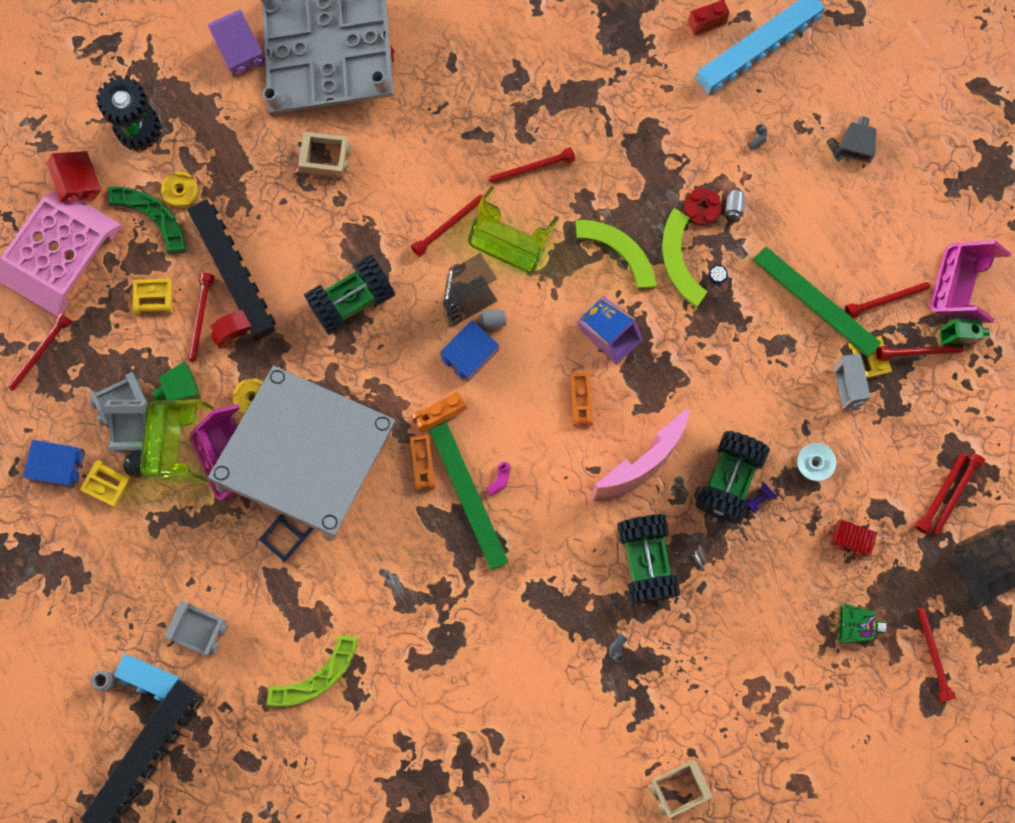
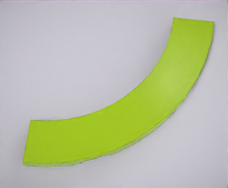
M674 208L664 229L662 241L663 261L671 282H673L681 296L697 308L708 291L692 278L685 266L681 241L684 228L690 217Z
M589 220L575 221L577 240H590L610 246L611 249L628 262L635 277L637 289L656 288L654 272L648 258L638 244L629 236L604 223Z
M339 635L335 649L328 662L307 680L288 686H269L266 706L285 707L298 705L326 692L342 677L349 667L357 649L359 638Z

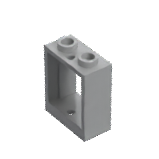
M861 354L841 356L833 365L842 407L850 411L859 410L871 398Z

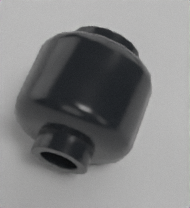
M136 450L124 458L122 466L129 477L133 476L138 479L151 471L153 459L148 452L144 453L141 450Z

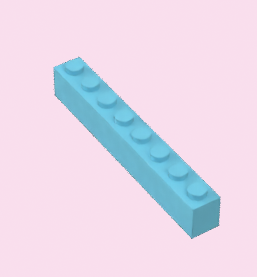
M819 0L797 1L699 69L695 79L708 95L712 92H718L725 83L734 81L739 73L742 71L744 73L752 67V64L764 60L769 52L774 53L780 48L782 43H788L795 37V34L804 32L809 27V24L812 22L817 23L823 17L824 5Z

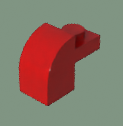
M243 310L230 313L215 321L210 326L212 329V340L220 350L226 348L231 339L244 336L251 325Z

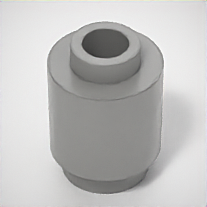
M733 190L727 196L725 214L730 219L737 220L744 215L746 198L742 191Z
M500 309L481 311V315H478L479 327L483 326V330L506 326L505 311H500Z
M98 671L93 675L91 683L94 689L108 692L115 687L116 677L111 672Z

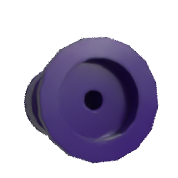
M761 482V493L753 500L750 498L746 500L748 508L753 513L759 510L758 505L765 499L769 501L778 499L764 482Z

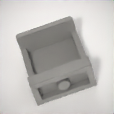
M133 372L125 375L127 379L99 392H90L92 396L90 402L94 409H98L100 415L97 417L102 426L105 425L109 428L108 413L104 414V405L108 400H147L141 384ZM148 402V411H150L152 408Z
M108 400L104 405V414L108 413L110 432L108 450H114L115 452L147 450L151 444L147 400Z
M180 601L164 638L211 657L219 648L218 640L220 636H224L228 628V625H226L227 620Z

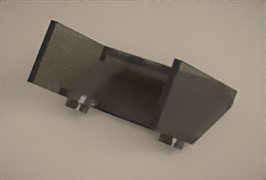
M481 253L460 265L455 264L449 268L450 272L447 274L443 298V311L447 325L454 327L497 302L496 297L488 286L497 278Z

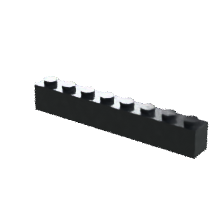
M206 199L188 208L187 210L239 311L243 310L251 325L249 330L255 341L275 332L276 330L273 325L277 323L272 314H267L265 309L268 306L263 298L259 299L257 293L260 291L256 283L250 282L248 277L251 274L247 266L243 267L240 263L243 261V258L238 250L234 251L232 246L235 243L231 235L226 236L224 230L227 228L223 220L217 219L216 215L219 212L214 203L210 205Z

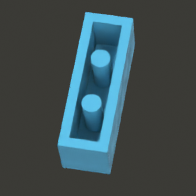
M128 654L123 655L114 674L115 677L119 678V683L128 687L130 684L137 686V691L146 695L148 692L155 694L154 698L161 702L178 679H183Z

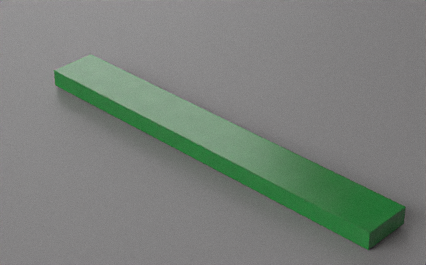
M765 246L753 258L754 263L867 358L880 346L881 342L768 247Z
M447 422L430 429L429 432L490 570L492 571L508 564L509 561Z

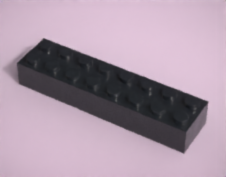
M178 679L85 811L80 821L83 823H121L120 817L123 813L126 814L133 805L131 802L136 795L139 796L144 790L145 781L155 774L158 762L166 758L169 753L167 749L171 743L175 744L181 736L180 730L191 722L193 718L191 715L194 710H198L204 703L205 699L203 697L205 693L185 680Z

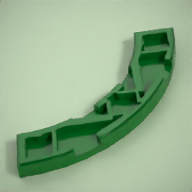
M108 187V204L110 206L132 208L145 214L156 223L164 237L168 254L187 252L184 235L178 222L168 208L160 201L145 192L133 190L132 188Z

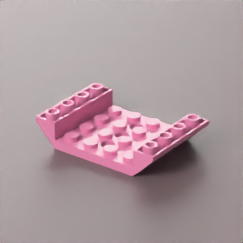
M54 191L42 198L1 256L0 283L57 316L68 305L69 301L65 297L104 240L108 238L112 241L122 225L81 200L73 203L68 201L60 202L57 191ZM37 234H43L41 241H34ZM51 244H59L57 250L50 251ZM74 252L73 259H65L67 253Z

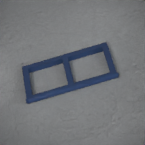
M280 514L259 540L285 562L314 528L310 527L302 536L283 519L285 515ZM279 522L300 538L285 556L265 540Z

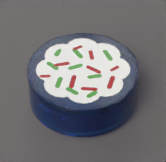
M722 265L713 266L708 274L709 280L716 285L723 284L728 277L727 269Z

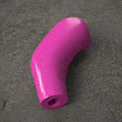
M504 461L498 465L496 480L486 488L490 497L506 488L511 471V466L508 462Z

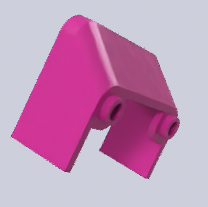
M996 240L950 244L944 251L930 303L931 310L938 315L951 319L981 320L982 323H994V319L979 307L969 305L977 273L987 271L992 266L994 258L1011 257V252Z
M239 404L212 410L191 431L190 440L207 480L235 432L236 422L232 415L241 408ZM208 481L214 496L218 500H224L237 494L230 490L225 493L219 492L216 489L215 483Z

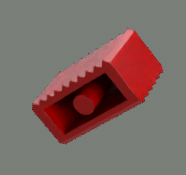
M719 0L690 11L688 23L693 34L697 35L700 32L710 31V29L726 24L730 11L725 0Z
M840 519L836 522L830 543L834 544V548L837 550L846 551L847 549L853 551L854 556L864 558L871 555L878 532Z

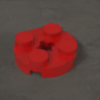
M704 188L694 189L687 196L684 203L685 214L690 217L691 223L698 226H706L716 221L722 209L720 196ZM703 203L705 204V206L708 207V209H704V211H701L698 205H701Z

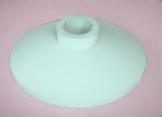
M811 443L799 452L797 465L802 475L807 479L822 481L829 478L835 471L836 457L828 446L821 443ZM816 460L818 462V466H814L812 464V461Z

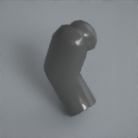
M763 124L756 126L755 139L748 143L751 151L767 141V129Z
M621 633L609 646L610 659L613 663L617 664L622 663L624 660L621 647L627 641V638Z

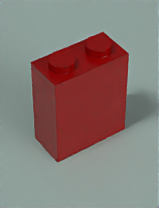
M88 152L51 154L47 161V166L60 202L68 201L73 203L79 200L92 201L96 199L101 191V187Z

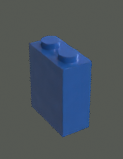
M471 320L440 352L441 361L448 368L450 366L456 370L454 373L461 380L465 379L469 382L499 351V344Z
M32 440L23 478L34 482L74 488L75 483L77 484L80 475L78 470L84 460L83 451L78 447Z

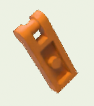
M590 372L570 373L573 426H579V424L593 426ZM586 411V416L579 417V412Z
M456 392L422 411L414 412L411 418L414 423H417V428L422 433L468 408L460 394Z
M429 435L410 437L416 491H420L422 488L435 489ZM420 475H428V480L421 481Z

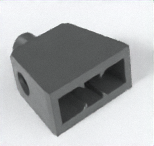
M861 116L858 119V123H850L836 155L871 163L875 156L876 129L868 126L870 121L868 117Z

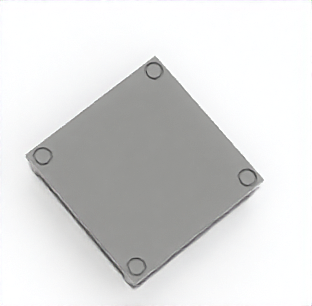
M261 0L267 87L263 90L262 96L268 103V113L270 115L394 96L387 0Z
M273 365L209 474L208 481L215 483L216 489L219 492L233 491L322 532L325 540L333 541L337 538L338 530L384 443L389 440L390 432L396 420Z

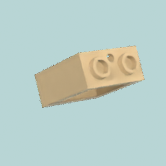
M304 132L298 163L300 173L344 178L345 172L349 170L347 157L351 155L352 144H349L348 137ZM313 142L340 145L341 152L338 166L310 163Z
M695 759L650 779L651 785H649V789L653 797L657 796L660 801L658 808L662 816L666 815L669 819L713 798ZM688 768L701 796L670 810L658 782Z

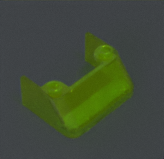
M491 186L480 200L468 242L473 248L524 272L531 273L537 268L546 251L559 217L555 216L547 229L537 228L532 236L499 221L501 217L500 209L490 203L495 187Z
M200 399L151 401L146 408L140 463L142 475L175 482H207V478L190 473V468L187 464L177 463L181 426L192 424L196 418V411L214 410V406Z

